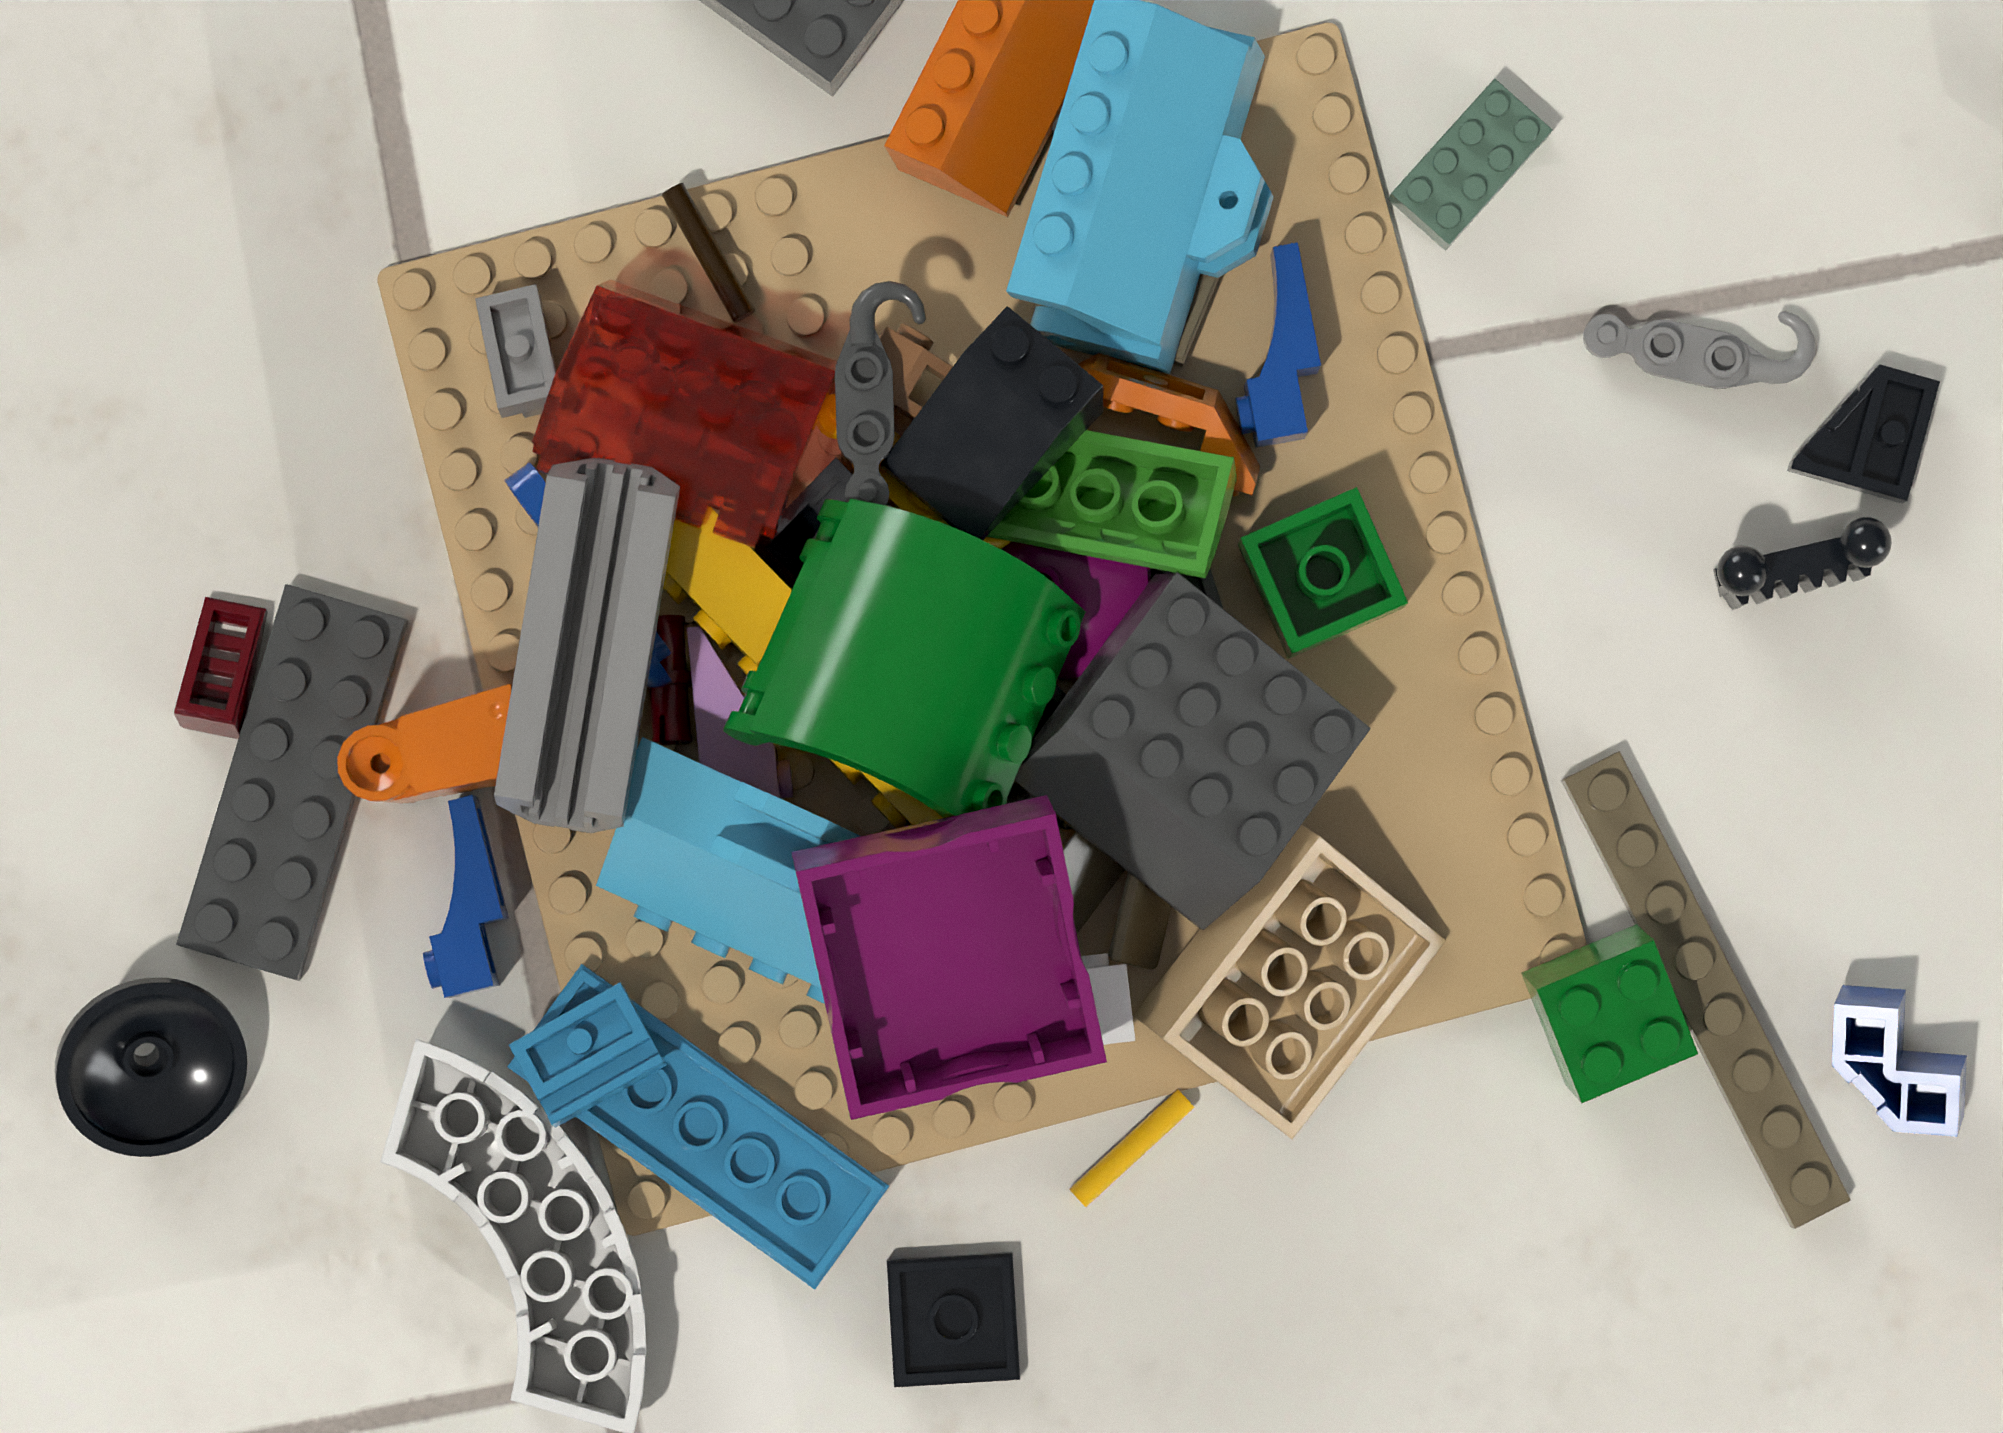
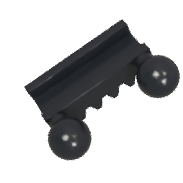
M1861 517L1851 521L1843 530L1841 537L1762 555L1761 552L1750 546H1735L1722 555L1717 568L1713 569L1719 597L1723 596L1731 609L1734 610L1748 604L1749 595L1756 604H1760L1773 598L1774 590L1780 599L1796 593L1798 584L1804 593H1808L1822 587L1823 580L1828 587L1837 586L1846 581L1847 574L1853 582L1860 581L1871 575L1872 567L1886 559L1891 550L1892 539L1888 528L1881 521L1871 517Z

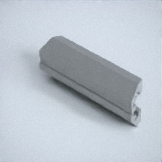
M594 457L552 465L547 474L494 792L496 805L534 824L569 828L570 830L586 833L624 827L680 486L652 467L617 463L613 460Z

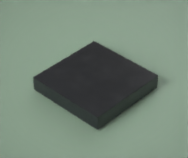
M1012 1252L887 1260L894 1387L1020 1380Z

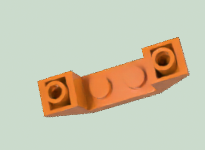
M1101 353L1078 363L1079 366L1104 386V407L1123 413H1131L1134 408L1158 415L1157 420L1161 424L1179 431H1193L1194 427L1206 430L1200 451L1234 458L1237 481L1233 496H1238L1239 492L1249 495L1253 494L1260 464L1244 435L1241 434V430L1219 390Z

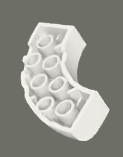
M416 1039L380 1163L403 1170L438 1190L452 1202H455L478 1226L479 1231L494 1252L504 1276L508 1280L516 1310L518 1355L516 1376L510 1400L619 1432L634 1433L644 1388L647 1353L645 1308L638 1269L630 1243L606 1188L585 1155L560 1126L556 1128L552 1126L547 1114L527 1095L494 1072L465 1057Z

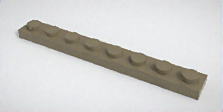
M1620 751L1561 780L1634 924L1640 926L1654 939L1689 1031L1790 1227L1796 1229L1851 1201Z

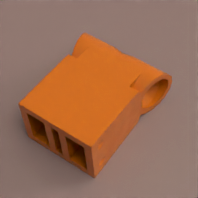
M512 684L406 714L398 719L378 725H368L354 731L343 742L337 756L338 774L344 786L355 796L368 801L399 804L415 803L419 800L496 786Z

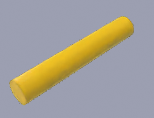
M1177 1089L1069 1190L1087 1207L1195 1107Z

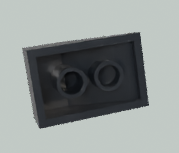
M1007 306L963 352L896 442L887 457L882 461L881 468L951 527L984 540L1103 413L1104 386Z

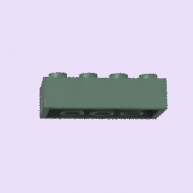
M1494 78L1393 190L1388 200L1446 251L1543 144L1553 129Z

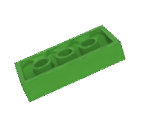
M1086 430L987 537L1206 578L1219 544L1237 481L1235 461L1233 457Z

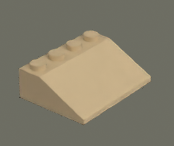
M1301 825L1262 880L1206 929H1199L1133 1016L1293 1140L1446 940L1322 837Z

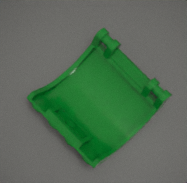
M825 499L817 516L821 525L815 539H807L799 557L804 562L803 567L757 671L750 670L741 688L746 695L739 711H731L723 731L746 744L757 746L771 742L840 762L909 794L933 809L943 818L1006 804L1007 796L1021 763L1030 751L1032 737L1046 704L1051 700L1055 692L1056 681L1069 650L1078 638L1080 625L1086 611L1055 583L1028 564L966 532L936 520L885 505L850 499L849 503Z

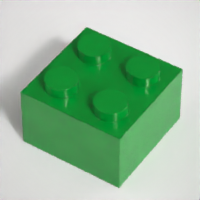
M1357 487L1240 538L1237 544L1288 659L1395 613L1408 604V600Z
M1637 924L1521 973L1564 1083L1581 1103L1698 1055L1656 943Z

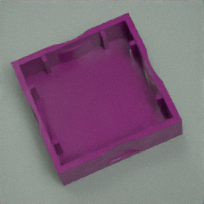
M1047 795L791 852L851 1120L942 1100L951 1094L976 1085L997 1082L1018 1083L1107 1062L1090 977L1081 957L1074 924V900L1057 818Z

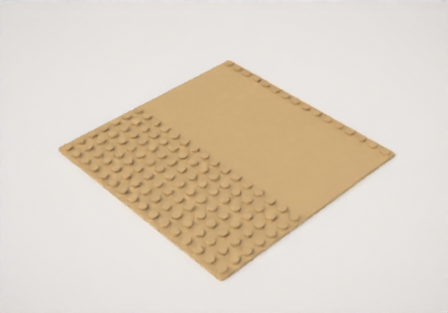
M1323 23L1257 41L1265 55V59L1242 132L1241 141L1252 157L1274 198L1257 255L1219 277L1183 366L1180 367L1173 364L1171 373L1168 375L1219 390L1239 426L1235 398L1245 396L1244 385L1247 379L1260 376L1270 345L1274 311V289L1270 254L1275 246L1298 242L1321 367L1317 374L1298 377L1308 433L1305 439L1259 448H1255L1253 433L1243 434L1260 464V470L1252 495L1239 492L1238 496H1232L1224 528L1210 569L1223 609L1371 728L1301 825L1322 837L1446 940L1369 1040L1373 1041L1531 999L1521 973L1586 946L1587 943L1341 33L1335 24ZM1050 133L1008 217L898 170L884 147L888 137L687 189L755 309V312L736 323L732 321L662 196L382 269L378 274L377 282L483 691L513 683L525 611L521 593L528 592L538 532L536 524L504 480L529 462L546 482L547 474L552 465L594 457L629 465H644L658 452L750 546L835 457L844 456L839 450L837 439L825 436L816 426L815 412L822 399L828 395L835 394L836 364L850 330L849 319L853 303L863 290L875 283L893 281L905 284L915 291L924 304L926 320L923 324L914 322L911 310L906 304L898 300H888L879 305L875 312V330L879 336L886 327L897 331L901 323L906 324L930 338L934 343L929 351L951 366H954L963 352L1007 306L1029 324L1031 323L1035 307L1044 306L1013 298L1006 290L1051 145L1052 133ZM537 284L541 295L563 404L547 407V413L524 418L522 413L501 418L496 403L475 298ZM1056 346L1077 364L1094 356ZM925 369L908 398L923 407L942 380ZM1104 406L1103 413L1087 429L1088 431L1200 451L1206 430L1194 427L1193 431L1189 432L1169 428L1157 420L1158 415L1136 408L1131 413H1123ZM895 410L894 432L902 436L912 420ZM1357 487L1408 600V604L1395 613L1288 659L1237 544L1240 538ZM1044 574V576H1046L1053 582V579L1048 574ZM663 589L659 615L685 616L686 670L691 671L687 627L699 626L693 617L700 609L688 596L678 605ZM705 633L745 697L746 694L741 688L747 675L737 664L745 655L732 642L722 650ZM1079 677L1057 679L1056 684L1067 694ZM688 687L690 733L693 741L688 744H681V741H679V745L663 747L699 762L693 688ZM646 690L637 748L642 737L652 741L651 738L653 737L650 690ZM773 743L778 752V761L790 760L793 797L782 798V800L860 836L896 829L872 804L871 800L878 792L864 777L853 785L828 758ZM515 814L560 991L562 992L581 964H584L613 986L620 982L632 1000L872 1173L1173 1094L1177 1089L1184 1091L1217 1082L1133 1016L1199 931L1196 925L1172 907L1157 967L1150 970L1126 964L1135 1041L1105 1044L1106 1063L1018 1083L997 1082L976 1085L951 1094L942 1100L851 1120L824 1003L806 995L810 988V983L788 974L782 985L749 970L753 957L730 947L726 958H723L692 944L691 941L696 931L673 921L668 932L633 917L638 907L637 904L596 886L616 828L586 833L570 830L569 828L534 824ZM1058 827L1062 847L1064 848L1076 831L1074 829L1065 830ZM1126 870L1077 933L1081 956L1109 953L1128 874ZM1108 956L1109 966L1125 964L1112 961L1111 957ZM597 1132L618 1215L626 1234L637 1236L712 1216Z

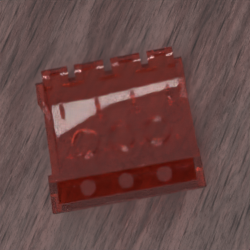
M605 281L596 285L553 378L532 443H534L532 452L541 455L537 471L548 474L552 465L594 457L613 460L617 463L652 467L680 486L675 520L701 529L709 507L718 509L720 511L712 533L756 548L761 533L774 539L786 510L793 479L828 396L835 393L837 361L616 281Z

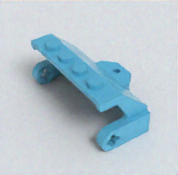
M1094 0L1006 290L1013 298L1044 305L1035 307L1030 325L1055 346L1091 355L1101 353L1170 374L1200 274L1219 278L1257 255L1274 196L1241 141L1242 132L1265 59V55L1255 37L1207 27L1158 4L1141 0Z
M642 737L636 750L624 827H619L615 830L596 886L637 904L638 907L633 917L668 932L674 921L696 931L691 943L726 958L731 947L753 957L749 970L783 985L787 975L790 974L810 983L811 985L806 995L825 1004L791 852L861 836L774 795L740 782Z

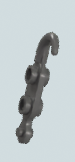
M893 281L875 283L860 293L853 303L849 319L850 330L836 364L837 442L839 450L854 466V474L848 481L845 489V499L848 503L850 499L886 506L889 500L888 484L879 473L878 468L880 462L891 451L894 441L893 371L890 360L875 330V312L883 302L898 300L906 304L911 310L915 323L923 324L926 320L923 302L915 291L902 283Z

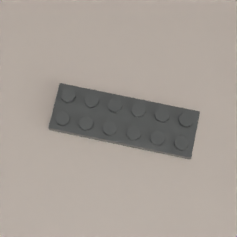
M285 584L176 945L300 981L356 797L344 786L338 774L337 756L343 742L354 731L368 725L378 724L407 628V619Z

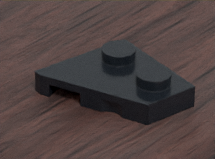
M1879 364L1789 462L1787 471L1903 504L1907 502L1940 381Z

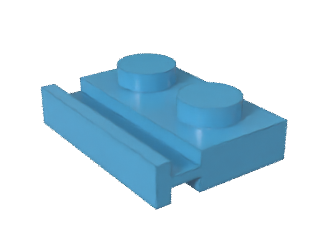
M620 982L509 1044L533 1092L544 1108L551 1125L555 1128L667 1066L626 989Z

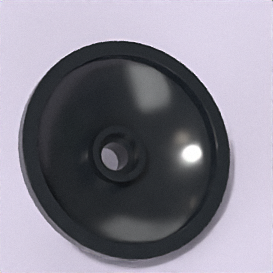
M143 978L125 982L104 991L77 1013L61 1038L56 1054L54 1073L57 1093L63 1110L71 1123L83 1136L96 1145L118 1154L153 1157L188 1148L215 1131L230 1115L241 1096L246 1080L248 1063L245 1041L234 1016L218 998L205 989L186 981L172 978ZM151 1043L155 1045L154 1050L146 1056L134 1054L137 1047L142 1044Z

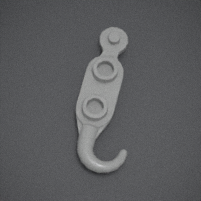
M1786 311L1780 312L1778 319L1781 323L1791 327L1798 340L1794 355L1786 360L1767 358L1730 333L1671 320H1653L1639 329H1631L1618 317L1612 314H1601L1589 321L1583 332V342L1586 349L1596 357L1611 358L1620 353H1627L1634 358L1635 363L1644 372L1650 375L1713 389H1727L1758 382L1769 384L1788 383L1803 375L1811 366L1815 355V338L1809 325L1799 316Z

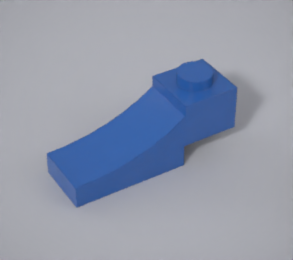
M1298 242L1272 248L1270 260L1273 275L1274 311L1270 345L1260 376L1247 379L1244 385L1245 396L1235 398L1241 434L1253 433L1255 448L1305 439L1308 433L1298 377L1317 374L1321 367Z
M474 795L448 801L455 846L453 892L442 933L429 936L432 950L423 952L424 965L431 988L442 987L444 998H453L500 986L485 925L509 919L480 800L479 797Z

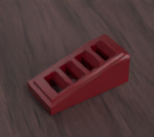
M205 597L174 709V715L181 727L239 739L250 701L268 614L265 608ZM215 623L247 629L245 638L215 633ZM210 648L240 654L239 661L234 662L209 657ZM207 673L233 679L232 687L203 682L204 675ZM199 699L227 704L226 709L198 705Z

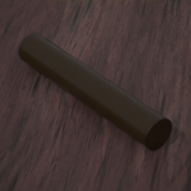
M684 183L677 184L666 190L662 194L663 199L732 321L736 323L755 312V309Z

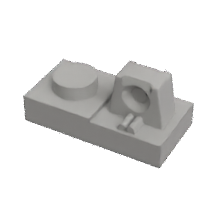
M537 284L475 298L496 403L501 418L521 413L524 418L547 413V407L563 404L541 295Z

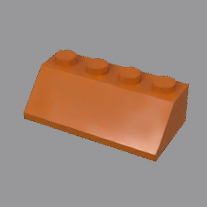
M958 0L884 145L897 169L1008 217L1052 131L1055 119L1060 115L1094 0Z

